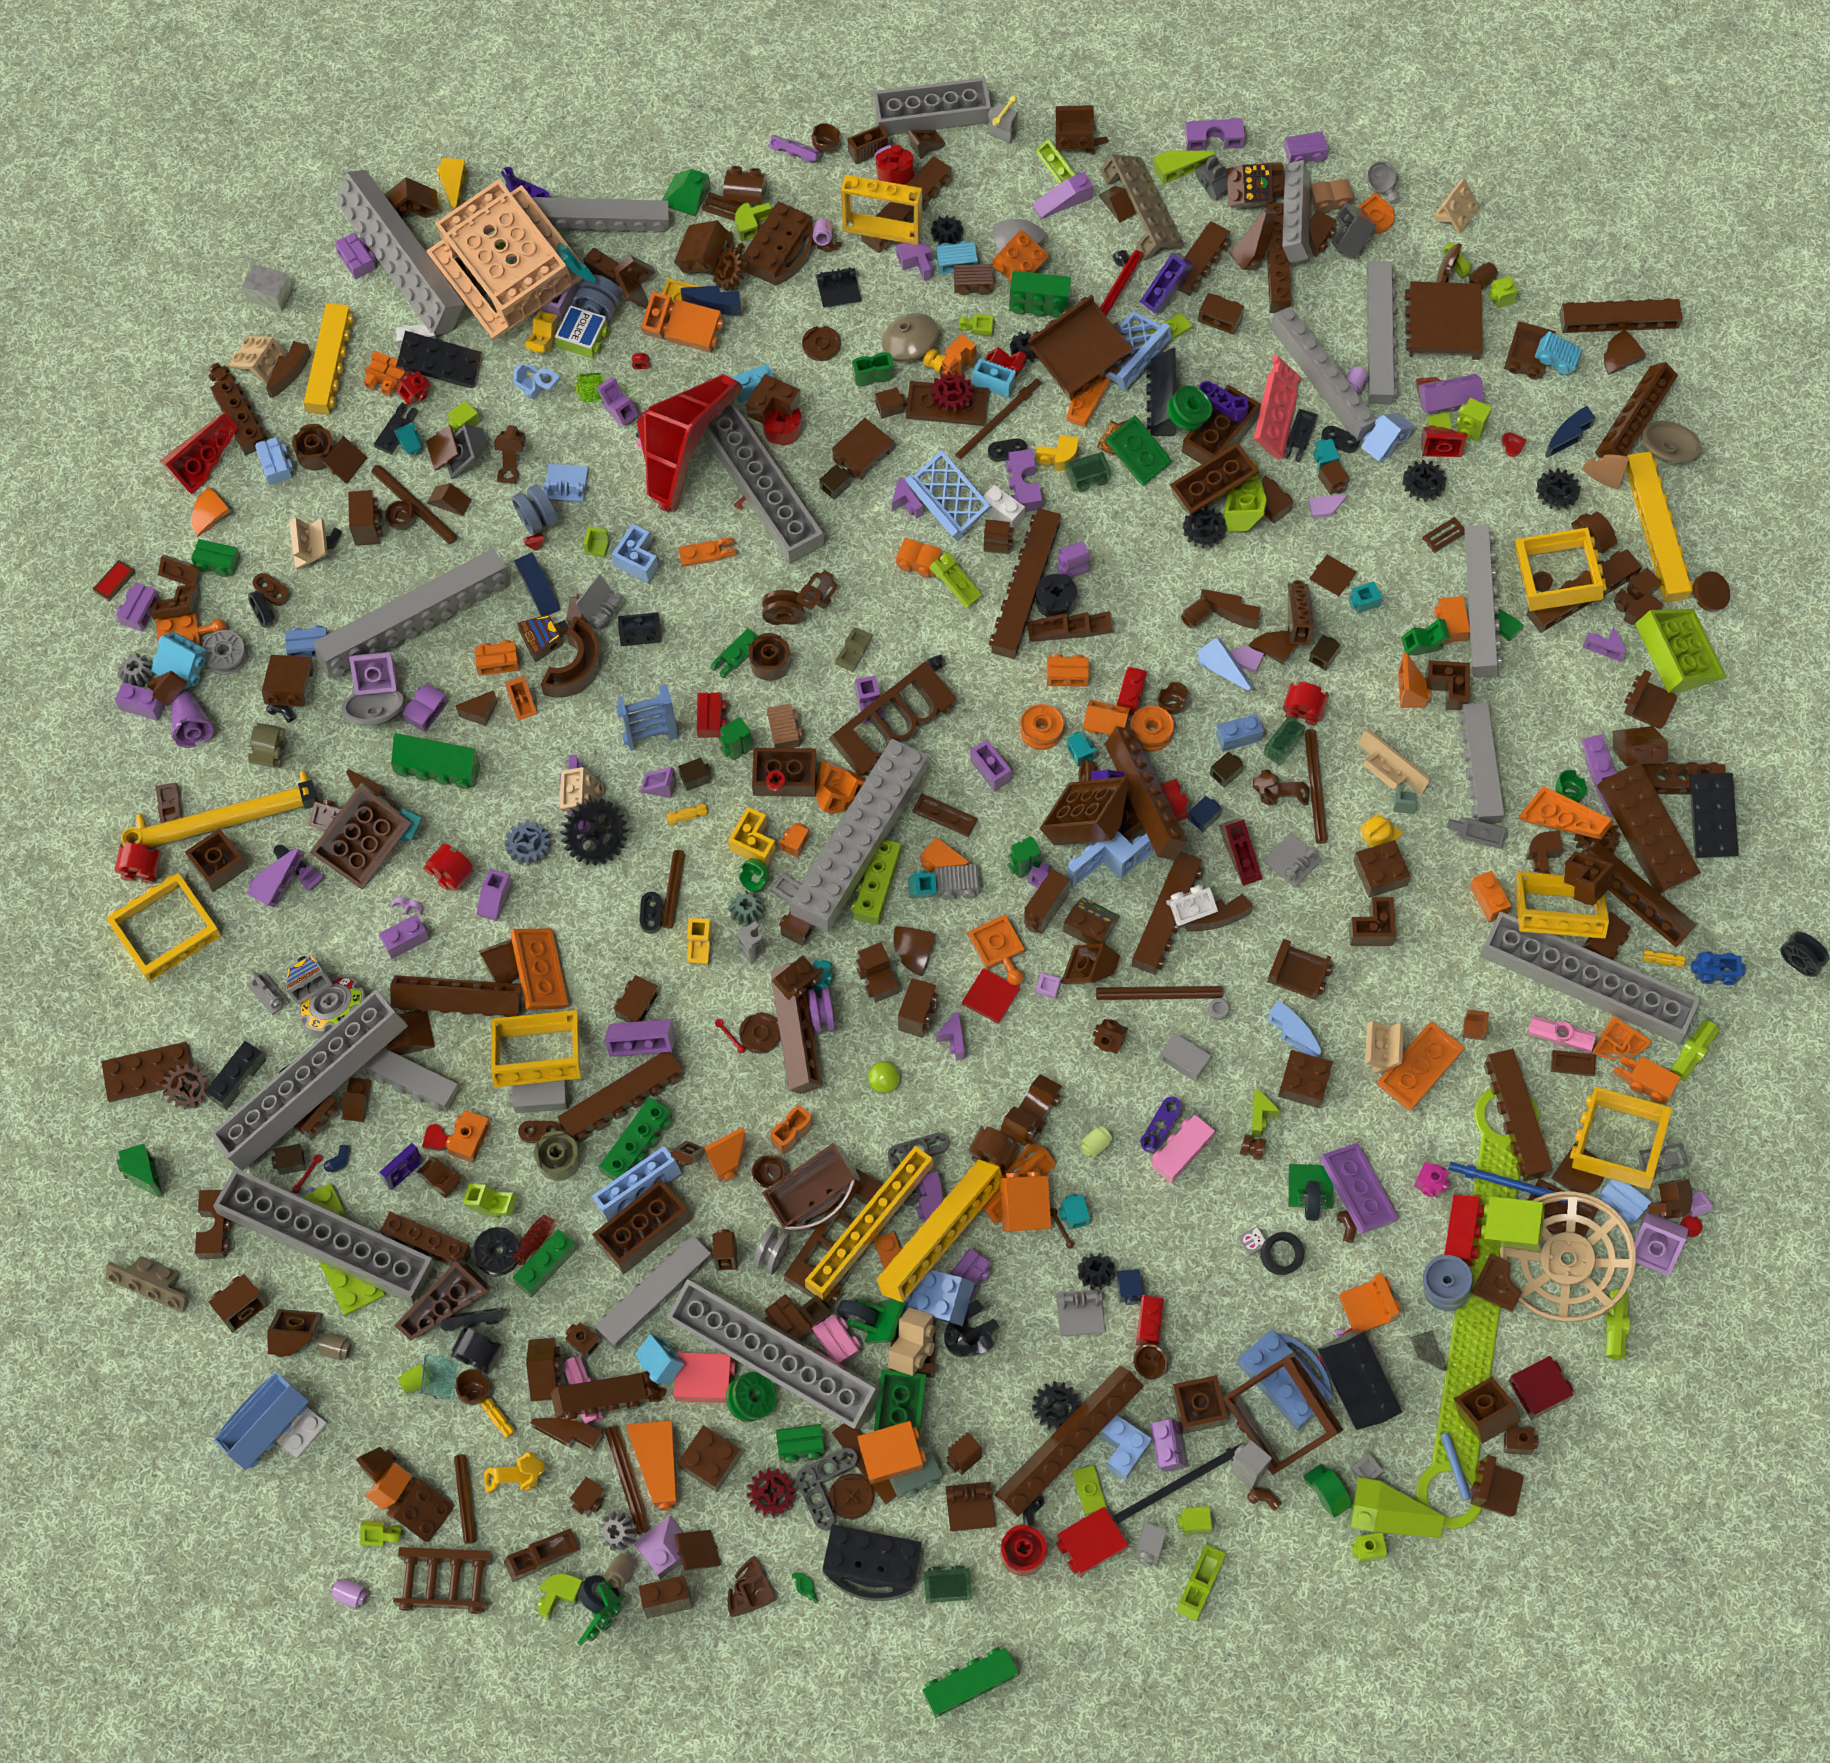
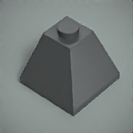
M464 424L454 434L460 455L447 465L451 479L459 476L487 447L488 443L483 428Z

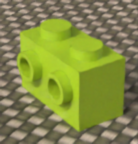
M1470 398L1467 404L1463 403L1459 410V417L1455 424L1458 426L1457 431L1467 434V439L1478 442L1487 426L1492 407Z

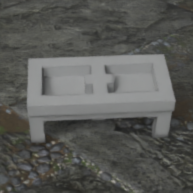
M756 921L736 934L738 949L750 964H753L754 960L765 952V948L760 949L758 952L755 951V945L763 938V933H758L759 925Z

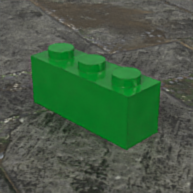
M558 1229L512 1277L515 1284L532 1298L577 1250L575 1243Z

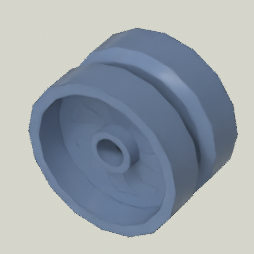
M592 274L597 281L592 283L585 279L582 280L579 290L572 300L573 306L605 316L607 322H609L622 298V292L611 280Z
M538 484L527 489V496L520 492L511 498L521 522L532 536L542 532V523L548 528L558 523V518L551 502Z
M1441 1255L1432 1259L1425 1267L1423 1273V1289L1426 1299L1432 1306L1443 1311H1455L1463 1307L1469 1301L1472 1292V1273L1468 1265L1460 1258L1452 1255Z

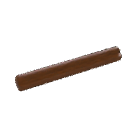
M674 850L672 855L662 918L663 928L672 929L674 925L685 856L682 850Z
M465 1454L454 1456L463 1541L465 1544H473L476 1542L467 1457Z

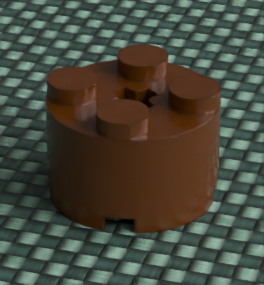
M308 424L301 427L300 431L297 434L295 433L292 439V446L297 460L303 468L321 470L327 467L322 461L335 446L328 429L326 430L319 424Z
M764 633L759 635L750 644L748 651L750 667L756 677L772 681L786 675L791 664L788 643L781 636L775 633Z
M980 1126L968 1151L972 1155L971 1159L974 1162H977L979 1159L999 1166L1001 1173H1003L1004 1170H1007L1019 1145L1016 1141H1013V1143L1007 1141L1009 1136L994 1128L987 1126L984 1130V1127Z

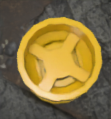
M931 348L923 359V366L933 368L935 372L941 374L945 369L941 361L946 355H941L937 350Z

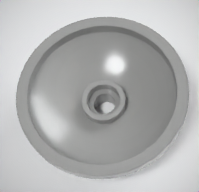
M398 690L355 695L353 693L343 702L342 713L345 719L354 724L364 726L378 725L394 718L403 708L404 700Z

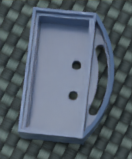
M1272 1329L1239 1357L1237 1364L1252 1379L1285 1356L1294 1352L1326 1403L1329 1405L1333 1399L1329 1378L1320 1361L1306 1346L1289 1336L1276 1333ZM1287 1344L1300 1350L1313 1362L1321 1374L1323 1382L1316 1378L1308 1363L1300 1355L1292 1351ZM1282 1367L1256 1384L1297 1431L1316 1416L1285 1367Z
M275 1372L242 1403L219 1431L214 1441L232 1460L246 1471L249 1467L253 1468L259 1463V1456L264 1450L268 1451L273 1448L276 1443L275 1438L280 1433H285L290 1429L292 1419L306 1411V1404L309 1401L279 1373Z

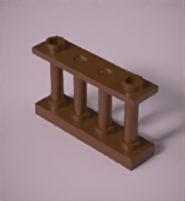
M399 1547L398 1557L406 1564L402 1598H393V1603L395 1606H399V1610L413 1611V1607L466 1609L470 1614H481L482 1610H488L487 1603L480 1602L483 1569L486 1568V1564H492L493 1561L491 1551ZM418 1561H425L429 1565L425 1599H412L414 1571ZM441 1562H448L452 1566L448 1600H435L437 1571ZM463 1563H470L474 1567L471 1601H457L460 1570L463 1567Z

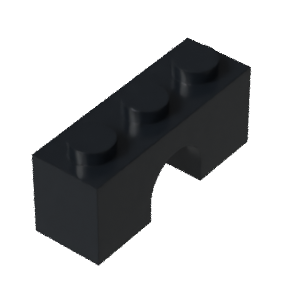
M244 1041L205 1090L208 1098L227 1111L240 1094L239 1087L242 1081L248 1075L254 1076L266 1061L262 1051Z

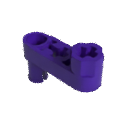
M505 167L501 171V175L504 177L506 187L510 193L522 185L531 197L551 198L548 191L517 178L511 167Z
M1210 381L1200 383L1199 389L1208 396L1212 407L1234 421L1240 422L1246 419L1249 407L1248 399L1243 396L1235 397ZM1226 399V402H1219V400Z
M1172 1096L1165 1098L1146 1132L1140 1139L1141 1147L1146 1153H1155L1163 1145L1176 1120L1182 1115L1183 1109L1179 1099ZM1175 1104L1177 1110H1172L1171 1112H1169L1170 1110L1168 1106H1173ZM1164 1120L1166 1129H1161L1159 1131L1158 1135L1162 1136L1159 1140L1155 1135L1150 1134V1132L1153 1131L1154 1133H1156V1131L1158 1130L1156 1123H1161ZM1147 1140H1152L1151 1144L1145 1145Z

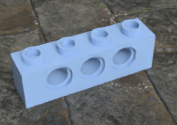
M663 1146L592 1195V1198L599 1211L609 1221L661 1179L667 1184L679 1176L681 1171L675 1159L671 1157V1154Z

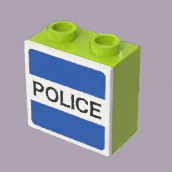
M570 306L555 335L557 348L593 359L595 354L601 350L603 337L606 338L608 336L609 327L605 316Z

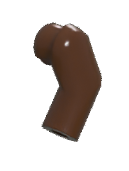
M1340 1211L1337 1214V1220L1343 1223L1346 1228L1343 1241L1353 1243L1357 1228L1348 1211Z
M1255 1487L1247 1495L1250 1503L1256 1504L1258 1501H1265L1273 1511L1282 1505L1281 1501L1269 1489Z

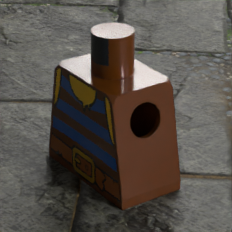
M549 615L517 623L519 632L534 662L539 661L561 647L560 635L566 633L569 628L565 620L554 624Z

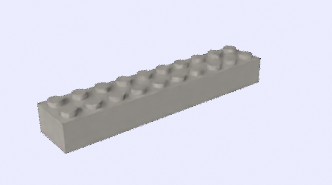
M367 170L347 172L336 197V203L430 333L440 335L452 332L464 307V303Z
M732 401L710 421L703 437L790 564L823 546V532Z
M494 548L314 641L318 662L329 679L333 676H340L351 667L349 656L381 653V651L387 648H393L400 641L414 637L417 632L431 628L440 620L450 618L453 613L467 609L470 604L484 600L490 593L503 590L507 585L506 566Z
M894 739L890 740L790 902L791 915L829 932L928 770V755Z
M1501 911L1480 955L1482 958L1678 1044L1681 1043L1700 1001L1698 997L1556 935L1519 931L1518 919Z
M374 990L210 1135L226 1157L243 1171L408 1025L391 1004L377 990Z
M234 1168L213 1205L218 1215L413 1305L434 1267L431 1257L237 1168Z
M686 1280L666 1318L854 1429H862L883 1390L876 1384L697 1280Z

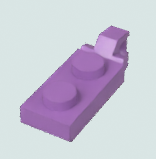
M771 135L769 147L776 151L784 149L787 154L792 156L800 155L807 162H814L822 157V151L791 139Z

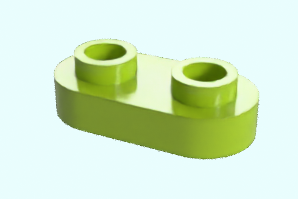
M1453 242L1443 246L1444 255L1455 245ZM1460 252V256L1453 268L1458 276L1463 278L1469 275L1471 265Z

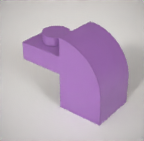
M919 242L918 245L908 243L896 245V256L902 270L918 266L923 280L931 279V272L934 271L932 251L926 244Z
M611 377L596 387L602 398V405L619 424L624 426L639 415L632 400L623 395L615 378Z
M875 675L855 679L857 701L860 711H863L880 697ZM879 708L876 713L884 720L882 708ZM868 718L863 721V724L871 723Z

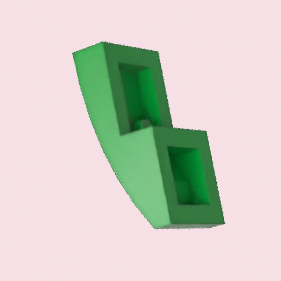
M1498 609L1499 614H1495V619H1499L1500 631L1498 633L1510 642L1522 630L1524 625L1508 613Z

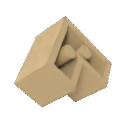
M910 1307L899 1319V1338L889 1349L888 1368L911 1376L915 1374L918 1368H922L925 1359L931 1356L934 1351L935 1344L932 1343L935 1332L933 1315Z

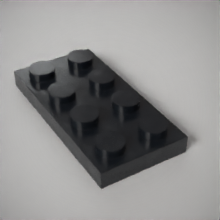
M405 330L396 368L413 373L419 371L427 377L473 388L482 352Z
M1733 773L1689 775L1695 858L1738 857Z

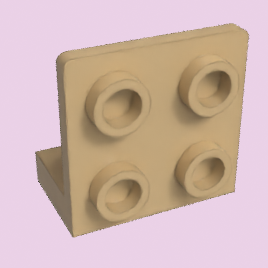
M248 336L242 342L238 352L233 355L229 366L234 369H250L260 381L267 383L279 355L285 357L287 352L273 337Z
M584 767L561 771L559 809L562 812L570 811L569 808L576 810V803L584 805V799L591 803L592 797L596 798L598 802L602 798L604 793L602 782Z

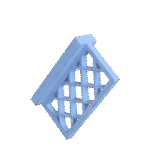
M1135 311L1120 325V334L1129 333L1130 338L1124 340L1126 343H1131L1133 348L1134 342L1145 341V344L1142 347L1134 348V356L1131 360H1127L1118 366L1121 367V371L1117 375L1110 372L1105 376L1117 382L1118 388L1124 391L1146 368L1151 358L1155 357L1172 339L1170 325L1166 323L1160 325ZM1134 319L1141 322V325L1130 327V323ZM1153 328L1157 330L1154 334L1146 335L1145 333L1146 329ZM1143 330V336L1132 337L1131 332Z
M943 450L913 477L910 475L905 479L909 487L957 541L964 537L963 533L992 508ZM941 458L946 460V469H936L937 462ZM925 473H932L931 483H923L920 478ZM936 473H945L944 483H935ZM949 473L958 474V483H948ZM934 487H944L943 497L934 496ZM948 487H957L956 497H947ZM961 487L970 488V497H960ZM946 501H956L955 511L946 510ZM960 501H969L968 511H959ZM973 501H981L985 505L979 511H972ZM958 515H968L967 522L961 527L958 524Z

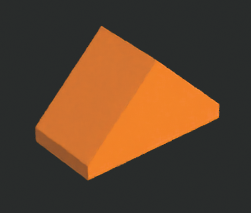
M521 676L504 682L517 720L536 715L537 711L525 677Z
M394 1462L367 1492L365 1497L384 1510L397 1501L412 1475Z

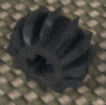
M946 214L945 218L939 216L938 221H933L931 235L933 236V241L938 242L939 246L943 243L957 244V241L961 242L964 229L961 221L956 220L955 215L949 218Z
M1028 330L1026 334L1019 331L1018 336L1014 335L1010 343L1011 355L1020 351L1027 355L1023 362L1025 364L1027 360L1033 363L1035 358L1038 359L1029 348L1028 340L1032 334Z
M1100 1252L1097 1256L1090 1253L1089 1258L1083 1256L1082 1263L1078 1265V1279L1082 1280L1084 1287L1090 1285L1092 1291L1097 1286L1102 1290L1103 1284L1109 1286L1111 1280L1115 1277L1114 1264L1110 1262L1108 1256L1102 1258Z

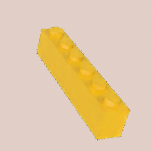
M326 303L303 402L308 413L330 415L331 408H335L336 399L334 393L339 390L338 375H342L343 363L341 362L342 358H346L347 354L345 344L346 341L349 342L350 340L349 326L354 323V314L351 313L349 305Z

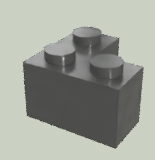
M1345 202L1336 217L1341 227L1331 243L1337 250L1356 259L1358 254L1363 251L1364 244L1368 238L1373 235L1376 224L1364 210Z

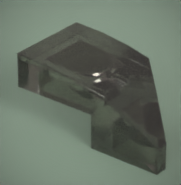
M1433 1331L1410 1337L1419 1360L1442 1371L1448 1370L1443 1354L1439 1352Z

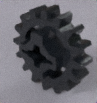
M1422 460L1421 464L1415 461L1413 467L1411 465L1408 466L1407 471H1404L1402 485H1405V492L1410 491V498L1415 495L1417 496L1416 501L1423 498L1424 502H1427L1428 498L1434 501L1436 495L1441 496L1442 491L1446 487L1447 477H1444V470L1439 471V464L1434 467L1432 466L1433 461L1426 464L1425 460Z
M1559 468L1556 469V472L1549 469L1547 474L1543 473L1541 478L1538 479L1536 492L1539 494L1537 498L1544 499L1543 505L1550 504L1549 509H1552L1553 506H1556L1557 510H1560L1561 506L1568 509L1569 504L1574 505L1575 501L1579 498L1581 486L1578 485L1579 479L1573 480L1574 474L1568 475L1566 469L1563 472H1560Z
M1205 506L1204 510L1200 509L1192 515L1185 516L1183 535L1188 536V542L1194 541L1195 547L1201 544L1202 549H1204L1205 545L1208 544L1212 548L1213 543L1218 545L1220 544V539L1225 537L1227 529L1225 518L1221 519L1222 513L1216 514L1215 508L1209 511L1208 507Z
M1054 1381L1053 1387H1049L1046 1383L1044 1384V1391L1041 1389L1037 1390L1039 1397L1033 1396V1402L1037 1403L1032 1405V1410L1037 1411L1034 1414V1419H1041L1039 1422L1040 1426L1046 1423L1048 1431H1050L1052 1426L1057 1430L1081 1406L1080 1402H1075L1079 1395H1072L1073 1387L1065 1389L1064 1382L1058 1387L1056 1381ZM1046 1397L1048 1402L1041 1408V1403ZM1054 1402L1060 1405V1410H1057L1055 1407L1052 1408ZM1071 1405V1411L1066 1416L1065 1409ZM1051 1416V1417L1056 1418L1057 1420H1052V1419H1049L1048 1417Z

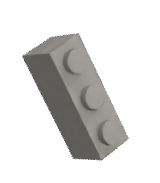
M1250 1440L1246 1445L1242 1443L1235 1451V1455L1232 1458L1234 1460L1231 1462V1465H1233L1231 1473L1248 1488L1253 1489L1266 1474L1272 1458Z

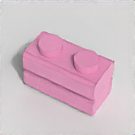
M833 1314L814 1326L812 1330L829 1358L841 1365H845L860 1355L858 1348L861 1345L854 1335L850 1337L846 1330L849 1328L842 1317L838 1319Z

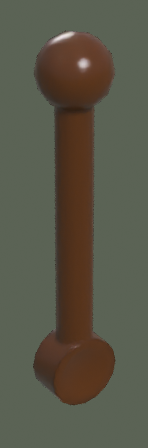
M1050 1208V1216L1054 1218L1066 1241V1247L1072 1249L1074 1242L1069 1239L1057 1216V1209Z

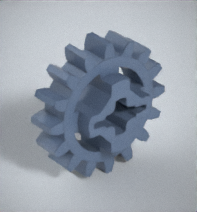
M526 820L525 825L518 822V828L512 826V833H506L508 839L505 840L507 854H511L512 860L517 859L518 864L526 861L527 866H529L532 860L537 864V858L540 857L544 860L543 853H549L548 846L551 845V841L548 839L550 837L548 831L545 832L543 825L538 828L536 821L533 825H530L529 820Z

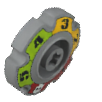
M338 976L332 981V986L300 1004L299 1017L309 1033L322 1037L367 997L359 983L353 978Z

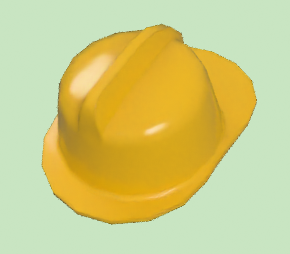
M1379 813L1360 827L1364 841L1371 847L1393 840L1396 841L1403 834L1401 830L1393 825L1390 819L1384 818Z

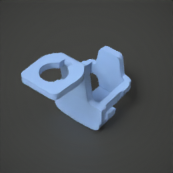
M520 363L514 370L513 384L523 390L525 396L534 400L543 389L551 390L560 378L558 374L550 369L541 368L538 370L532 365L527 364L524 366ZM528 370L535 374L532 380L526 377ZM548 375L552 376L551 382L548 381Z

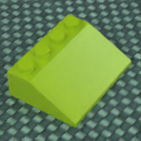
M1694 609L1650 610L1635 623L1668 693L1684 692L1727 678Z

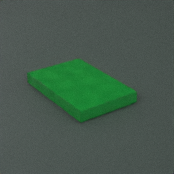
M1135 415L1104 440L1142 486L1172 462L1170 457Z

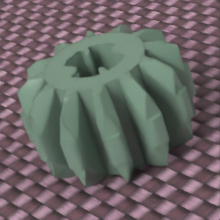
M747 890L744 891V895L737 892V898L730 899L732 904L728 906V910L731 912L730 917L732 920L736 919L738 925L744 921L747 927L749 925L748 921L753 923L754 921L757 922L756 918L762 919L763 915L761 912L765 908L762 904V898L757 897L755 892L748 895ZM744 906H748L749 909L744 910Z

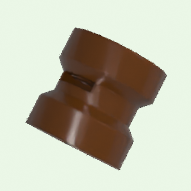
M1245 1134L1240 1155H1250L1254 1159L1261 1161L1267 1140L1262 1138L1258 1140L1253 1139L1252 1135Z

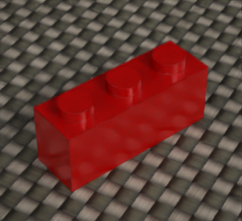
M1453 1194L1444 1255L1458 1257L1468 1266L1474 1267L1475 1260L1479 1259L1480 1255L1478 1240L1481 1238V1220L1484 1218L1485 1206L1479 1196Z

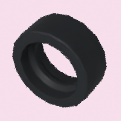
M1278 1232L1264 1241L1260 1250V1258L1264 1267L1269 1272L1275 1275H1287L1296 1271L1301 1266L1305 1250L1297 1236L1289 1232ZM1277 1241H1286L1294 1248L1295 1258L1288 1266H1278L1271 1260L1270 1249Z

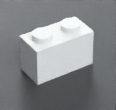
M993 485L983 496L992 507L986 513L995 520L1010 522V527L1015 529L1025 518V506L997 486Z

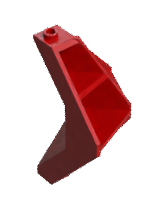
M721 374L718 377L651 405L648 410L641 413L637 421V427L646 464L647 495L658 504L657 507L665 512L669 510L675 512L677 510L689 460L710 421L740 395L743 387L739 381Z

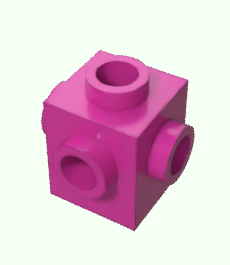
M1425 1161L1414 1187L1421 1190L1428 1197L1434 1196L1438 1198L1440 1192H1446L1450 1183L1449 1180H1446L1449 1172L1445 1171V1168L1438 1164L1432 1165Z

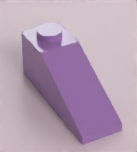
M1083 172L1066 179L1032 203L1040 219L1092 199L1093 185L1086 173Z
M296 848L288 852L250 882L247 894L267 906L275 907L306 852Z

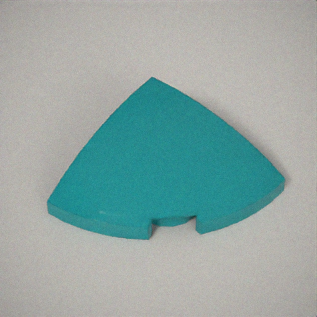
M561 242L557 244L558 256L572 272L589 282L595 283L597 281L589 269L576 259L566 245Z

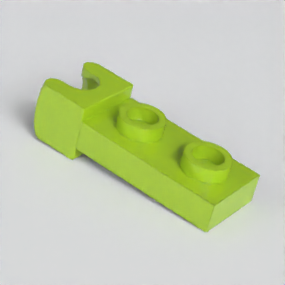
M946 552L940 557V561L936 560L930 565V570L937 578L940 577L961 604L967 608L982 594L956 564L957 561L949 552Z

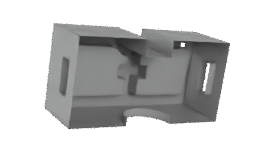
M1682 1143L1664 1146L1660 1155H1663L1667 1149L1679 1147L1684 1164L1679 1165L1680 1161L1677 1151L1666 1153L1662 1156V1159L1666 1161L1663 1162L1665 1167L1661 1168V1163H1657L1656 1168L1660 1169H1656L1655 1173L1681 1169L1687 1166L1688 1162ZM1652 1148L1640 1150L1637 1154L1641 1171L1646 1172L1644 1167L1647 1168L1650 1156L1642 1158L1641 1154L1650 1153Z

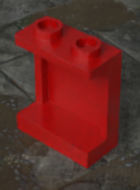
M1105 1507L1100 1508L1058 1533V1541L1055 1542L1062 1555L1066 1553L1070 1561L1067 1563L1072 1573H1078L1080 1578L1089 1570L1118 1553L1119 1555L1128 1549V1544Z

